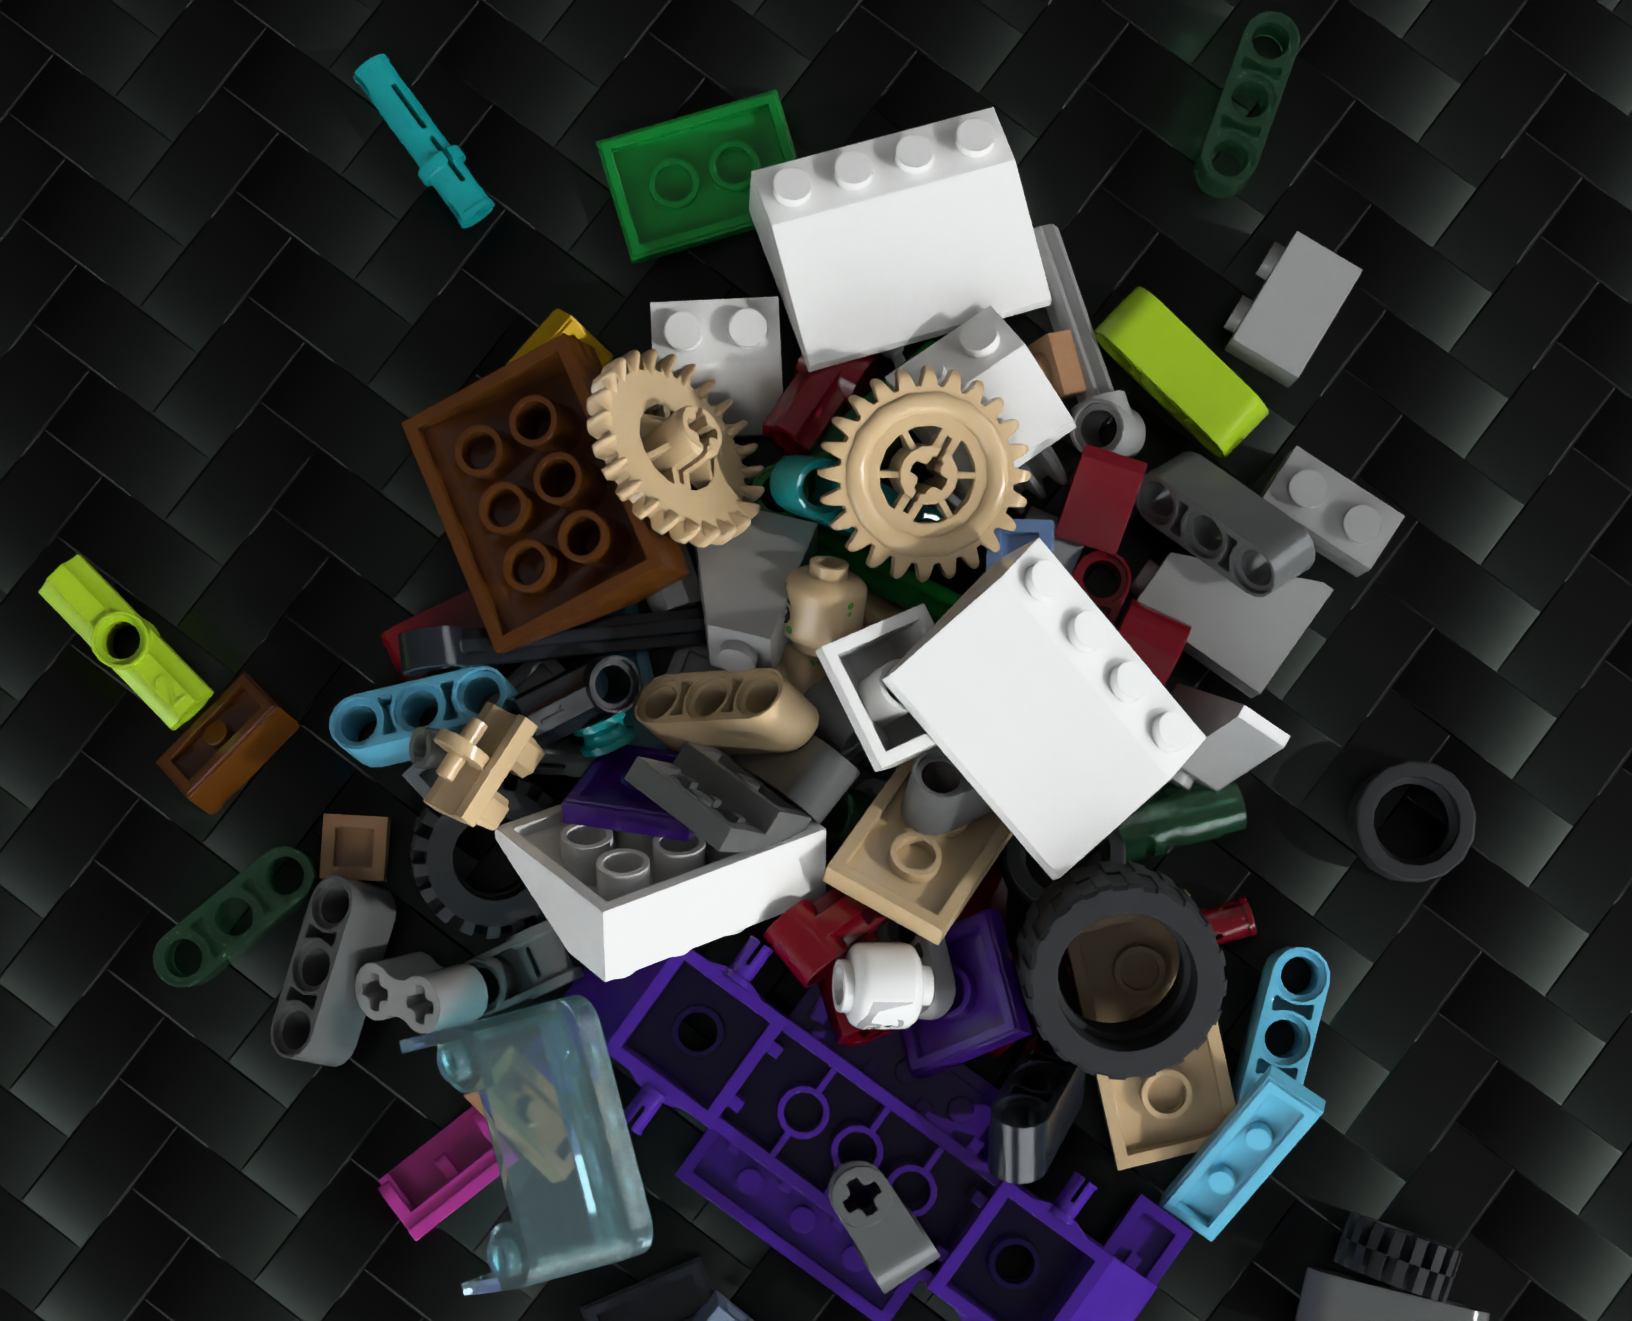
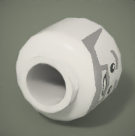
M855 943L847 952L845 959H838L834 965L832 995L835 1009L839 1013L845 1012L849 1023L859 1029L909 1028L917 1021L922 1006H929L932 1003L934 996L932 968L930 966H922L916 949L907 943Z

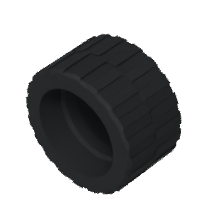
M1114 861L1098 862V865L1086 868L1081 866L1069 871V875L1059 881H1053L1044 889L1045 893L1038 901L1032 903L1026 913L1027 918L1023 928L1019 929L1016 941L1018 947L1017 958H1015L1016 975L1021 984V993L1037 1030L1044 1041L1047 1040L1052 1045L1054 1052L1065 1062L1070 1061L1077 1065L1081 1071L1093 1076L1099 1074L1108 1076L1109 1079L1126 1080L1129 1077H1140L1143 1079L1155 1076L1156 1072L1168 1067L1174 1068L1185 1061L1184 1058L1194 1049L1198 1050L1207 1040L1206 1035L1211 1027L1217 1024L1222 1012L1220 1007L1227 990V979L1224 975L1226 961L1223 949L1215 939L1217 936L1215 931L1183 888L1179 889L1171 878L1159 871L1153 872L1148 870L1142 864L1133 862L1121 864ZM1116 914H1141L1158 920L1173 935L1180 954V963L1175 981L1161 1002L1147 1013L1123 1022H1098L1075 1013L1064 1000L1058 983V967L1061 958L1075 936L1095 921Z

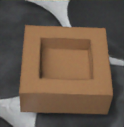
M1070 329L1048 333L1027 346L1063 403L1087 390Z
M323 814L319 878L340 875L355 880L387 882L391 818Z

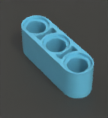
M487 665L469 667L344 698L335 706L330 716L329 730L337 744L361 764L369 767H384L410 761L409 743L411 735L419 727V721L428 709L438 707V713L435 719L424 727L446 728L455 731L462 730L471 716L477 718L481 703L488 695L500 693L496 706L507 711L506 700L520 693L497 669ZM377 721L374 733L368 739L358 742L361 730L368 723Z
M1286 946L1277 949L1267 958L1261 973L1232 1084L1236 1105L1271 1064L1300 1084H1304L1330 984L1329 967L1326 960L1318 952L1310 948ZM1299 957L1309 966L1311 976L1308 986L1302 992L1293 994L1283 986L1281 971L1286 962L1292 958ZM1283 1019L1293 1028L1295 1034L1294 1043L1285 1054L1274 1056L1266 1047L1265 1033L1273 1022Z

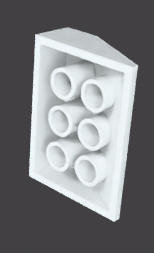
M994 107L751 171L749 212L809 372L949 334L990 305L1003 319L1051 304L1052 299L1016 161Z
M1040 538L997 559L882 679L885 685L1052 880L1061 878L1164 786L1207 738Z
M562 804L502 824L495 829L496 841L567 951L604 982L625 978L646 966L670 957L684 955L691 949L718 938L738 934L749 926L782 915L804 899L814 902L826 893V883L823 882L826 871V828L813 819L806 830L789 839L765 848L746 852L717 851L695 833L689 841L563 823Z

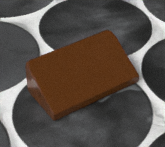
M244 671L156 761V764L191 802L206 813L213 815L298 730L299 723L250 674Z

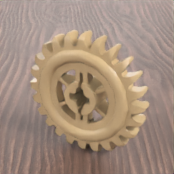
M656 349L647 350L641 355L638 350H632L624 356L610 361L603 367L601 374L592 381V395L587 398V411L592 417L587 420V430L591 436L598 439L591 447L595 457L604 460L606 466L601 469L605 478L617 483L616 495L621 501L630 500L633 503L632 512L640 520L648 516L651 521V528L661 535L669 531L671 538L682 544L690 541L694 546L706 548L710 544L724 545L733 537L743 533L748 529L751 519L759 513L761 508L759 504L753 502L758 500L765 492L763 486L747 484L751 483L756 476H759L763 472L764 467L761 465L747 467L742 464L743 460L756 451L758 444L751 443L744 446L735 444L733 438L747 426L748 421L743 420L735 424H725L722 417L725 411L732 405L733 399H727L711 406L707 401L708 393L716 383L713 379L694 390L691 387L690 379L696 371V364L687 366L674 377L672 370L677 359L676 354H669L656 363L658 355ZM691 484L698 490H691Z
M925 365L921 368L918 385H915L908 372L898 368L894 373V391H891L881 380L874 378L870 381L874 402L870 403L857 395L849 396L848 400L858 416L855 421L839 416L832 418V423L845 435L843 441H824L821 443L822 449L837 457L838 462L835 465L817 470L818 476L837 482V488L822 495L820 502L825 505L843 507V510L830 521L829 526L834 530L855 528L850 539L845 543V548L848 551L854 552L870 544L871 548L866 559L868 567L876 568L891 556L890 575L895 579L904 575L911 562L914 564L916 578L920 582H926L929 579L934 563H937L944 577L951 579L956 572V558L960 557L967 566L975 569L979 566V556L976 547L982 545L996 553L1000 550V544L994 534V530L1001 528L1015 531L1016 523L1006 511L1008 507L1026 506V498L1013 491L1014 484L1028 481L1031 478V473L1015 468L1014 461L1027 454L1029 448L1025 444H1009L1008 439L1019 428V421L1017 419L997 421L1004 406V400L1001 397L992 398L985 404H981L984 392L982 381H972L961 392L960 373L955 369H951L947 372L942 384L938 386L934 369L929 365ZM915 427H938L929 444L914 443L908 432ZM899 436L903 447L892 457L889 469L880 470L886 449ZM948 438L943 448L941 449V446L944 443L945 439ZM960 442L963 444L969 457L971 471L957 470L952 457ZM915 462L927 464V470L934 475L929 485L917 483L918 478L910 472ZM880 478H889L893 489L898 493L891 507L888 505L880 487ZM958 479H971L965 499L951 512L945 499L954 491ZM909 500H911V502L909 503L908 507L906 508V510H905V512H904V511H903L904 508L906 507V505H907V503L909 502ZM923 504H934L943 516V518L937 521L914 522Z

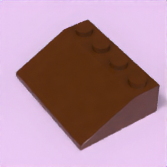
M565 333L401 423L495 652L499 654L634 605L692 575L679 543L671 538L669 531L661 535L651 528V521L648 516L642 520L636 517L632 512L633 503L630 500L621 501L615 493L618 487L617 483L607 480L603 475L601 469L606 466L604 460L595 457L591 447L598 439L591 436L587 430V420L592 417L587 411V398L592 395V381L601 374L603 367L594 347Z

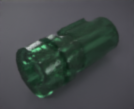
M1232 781L1219 791L1193 783L1189 791L1180 787H1174L1166 790V796L1154 798L1152 795L1118 827L1123 843L1126 846V863L1145 859L1147 851L1154 857L1165 854L1166 847L1178 844L1184 846L1222 837V834L1246 829L1247 819L1243 798L1235 781Z

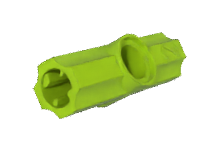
M77 554L69 561L62 563L46 578L43 587L38 593L92 647V651L98 660L111 667L171 730H176L182 724L189 721L206 705L214 691L160 637L155 626L142 618L82 555ZM135 626L140 635L139 648L129 658L119 659L113 649L114 637L122 628Z

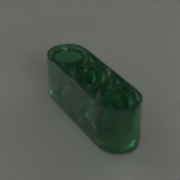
M1267 11L1259 13L1252 18L1235 47L1194 166L1196 183L1203 192L1211 197L1224 199L1235 196L1243 190L1260 160L1300 43L1298 27L1290 17L1281 12ZM1260 36L1272 38L1280 46L1282 55L1275 59L1260 56L1253 48L1252 39ZM1237 94L1251 95L1260 104L1261 114L1252 118L1240 115L1233 108L1231 98ZM1220 151L1231 153L1238 159L1241 173L1234 176H1224L1218 173L1212 166L1211 155Z
M288 846L275 847L263 854L159 940L153 953V966L159 978L168 985L178 988L203 985L215 978L310 900L315 887L322 881V878H319L320 864L316 857L306 850ZM291 857L301 864L304 871V879L297 891L285 894L277 888L274 882V872L276 866L282 860ZM237 898L246 901L253 911L251 927L241 935L233 934L224 922L226 907ZM187 939L196 943L202 952L201 966L191 976L182 974L174 963L176 948Z

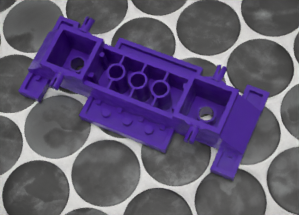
M753 935L749 936V940L729 967L714 962L697 948L691 949L684 955L670 957L636 970L625 978L613 979L608 982H604L585 966L583 969L585 976L574 981L522 1054L548 1081L569 1098L573 1096L602 1054L605 1052L630 1070L641 1087L622 1115L617 1118L627 1127L641 1106H644L645 1110L630 1129L639 1136L642 1135V1131L663 1103L685 1110L708 1127L676 1171L675 1176L872 1321H891L919 1281L924 1283L927 1289L952 1306L962 1321H1134L1157 1289L1156 1285L1194 1233L1138 1192L1100 1244L1082 1231L1074 1220L1093 1192L1098 1189L1090 1181H1085V1178L1076 1171L1073 1172V1175L1053 1203L1037 1198L1020 1184L1008 1183L996 1178L990 1173L987 1163L991 1107L1000 1090L963 1063L925 1079L913 1077L900 1029H891L887 1035L863 1045L847 1047L844 1044H836L818 983L809 987L788 1016L758 994L750 983L768 957L774 952L764 944L753 961L748 965L746 961L761 942ZM704 1013L714 1020L717 1026V1038L710 1047L699 1050L693 1049L684 1043L680 1034V1027L683 1019L689 1014ZM851 1160H864L874 1164L883 1173L903 1205L910 1208L941 1256L886 1294L883 1293L852 1245L854 1240L837 1216L828 1197V1183L832 1173L841 1164ZM855 1178L846 1184L850 1191V1196L843 1201L845 1206L855 1201L863 1209L873 1202L869 1191L876 1186L875 1181L864 1185L858 1178ZM1009 1245L1024 1246L1029 1250L1031 1258L1027 1271L1016 1278H1007L1000 1275L995 1267L998 1253Z

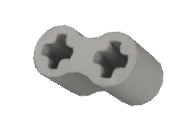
M412 952L367 963L360 968L355 980L356 999L366 1016L373 1020L399 1017L418 1033L428 1034L475 1021L482 1017L488 1003L486 983L475 967L469 964H457L444 968L424 952Z

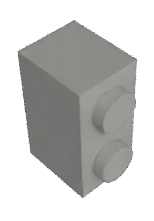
M1298 231L1286 247L1275 241L1255 273L1265 280L1254 300H1251L1242 295L1223 327L1233 333L1224 350L1289 388L1299 378L1363 270Z
M1298 446L1284 457L1259 495L1303 526L1312 538L1316 552L1356 578L1372 568L1405 517Z

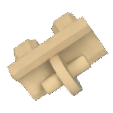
M486 702L477 718L471 716L459 735L446 728H440L433 740L448 753L435 771L439 777L423 801L435 811L473 828L477 824L489 830L497 829L509 811V800L497 792L508 773L521 778L532 774L544 756L543 749L532 737L538 726L523 715L512 714L495 704Z

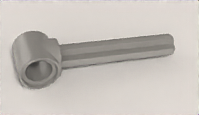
M1054 224L1035 227L1033 230L1052 299L1051 304L1046 306V310L1054 332L1070 329L1087 389L1076 396L1078 404L1071 409L1072 418L1077 427L1070 432L1071 440L1080 452H1082L1085 444L1133 458L1140 452L1145 442L1146 428L1144 421L1134 409L1130 408L1125 391H1114L1058 227ZM1113 415L1117 424V432L1113 441L1104 447L1099 438V430L1102 423Z

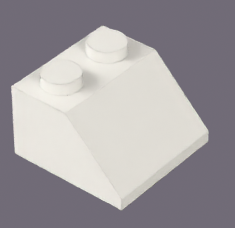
M778 296L650 302L652 349H656L658 352L656 363L669 354H676L677 359L672 370L674 377L687 366L696 364V371L690 379L691 387L695 390L705 382L712 379L715 380V386L708 393L707 402L712 406L727 399H733L732 405L725 411L722 417L725 424H735L743 420L748 421L747 426L735 437L766 436L762 433L763 422L783 394Z
M991 305L899 367L906 370L914 384L918 385L921 368L929 365L935 371L938 386L942 384L947 372L955 369L960 373L961 392L972 381L980 380L983 382L982 405L992 398L1001 397L1004 400V406L997 421L1001 422L1008 419H1017L1019 421V428L1008 439L1009 444H1025L1029 448L1027 454L1014 461L1015 468L1020 467L1077 428L1072 416L1026 344ZM895 370L885 376L891 391L895 390ZM923 426L915 427L911 430L922 443L929 444L938 427ZM948 438L945 439L944 443L941 446V449L943 448ZM960 442L952 457L957 470L971 471L969 457L963 444ZM958 479L957 484L966 494L971 479Z
M924 603L824 645L815 651L875 772L896 767L938 746L882 681L885 675L935 625Z

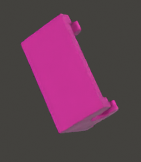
M472 1106L378 1181L382 1186L378 1190L409 1230L408 1232L413 1239L417 1241L524 1155Z

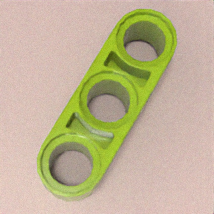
M1140 286L1136 287L1094 330L1097 342L1198 442L1221 459H1225L1269 414L1266 405L1240 377L1158 298Z

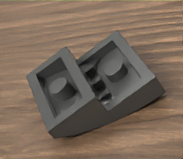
M686 741L673 764L637 756L624 778L717 851L746 852L765 848L806 830L812 820V817L722 750Z

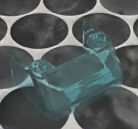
M571 995L399 1041L402 1054L437 1045V1064L443 1078L460 1092L468 1093L479 1090L512 1220L496 1225L491 1233L490 1243L487 1247V1260L492 1273L461 1283L464 1296L531 1286L620 1262L643 1254L650 1248L653 1239V1225L600 1019L593 1005L585 997Z

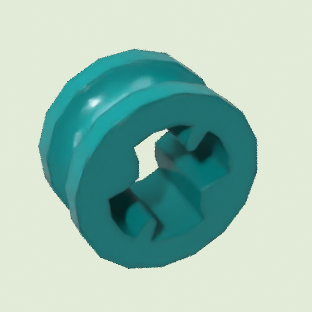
M627 711L618 714H607L573 732L574 736L584 739V744L580 747L584 758L588 759L606 755L627 745L636 737L634 727L625 725L623 722Z

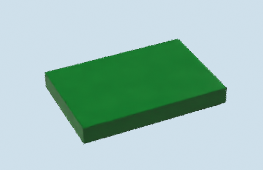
M777 89L596 141L632 265L756 229L749 212L751 171L798 159Z

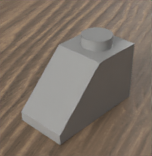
M1177 683L1171 693L1172 697L1207 738L1169 782L1188 791L1193 782L1219 791L1283 749L1291 736L1244 704Z

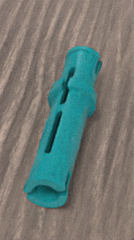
M378 54L365 61L354 72L353 79L360 85L390 129L413 157L420 168L418 176L427 187L433 186L463 229L481 221L493 210L492 207L495 206V203L487 196L465 166L466 156L460 147L449 144L423 106L398 75L385 54Z

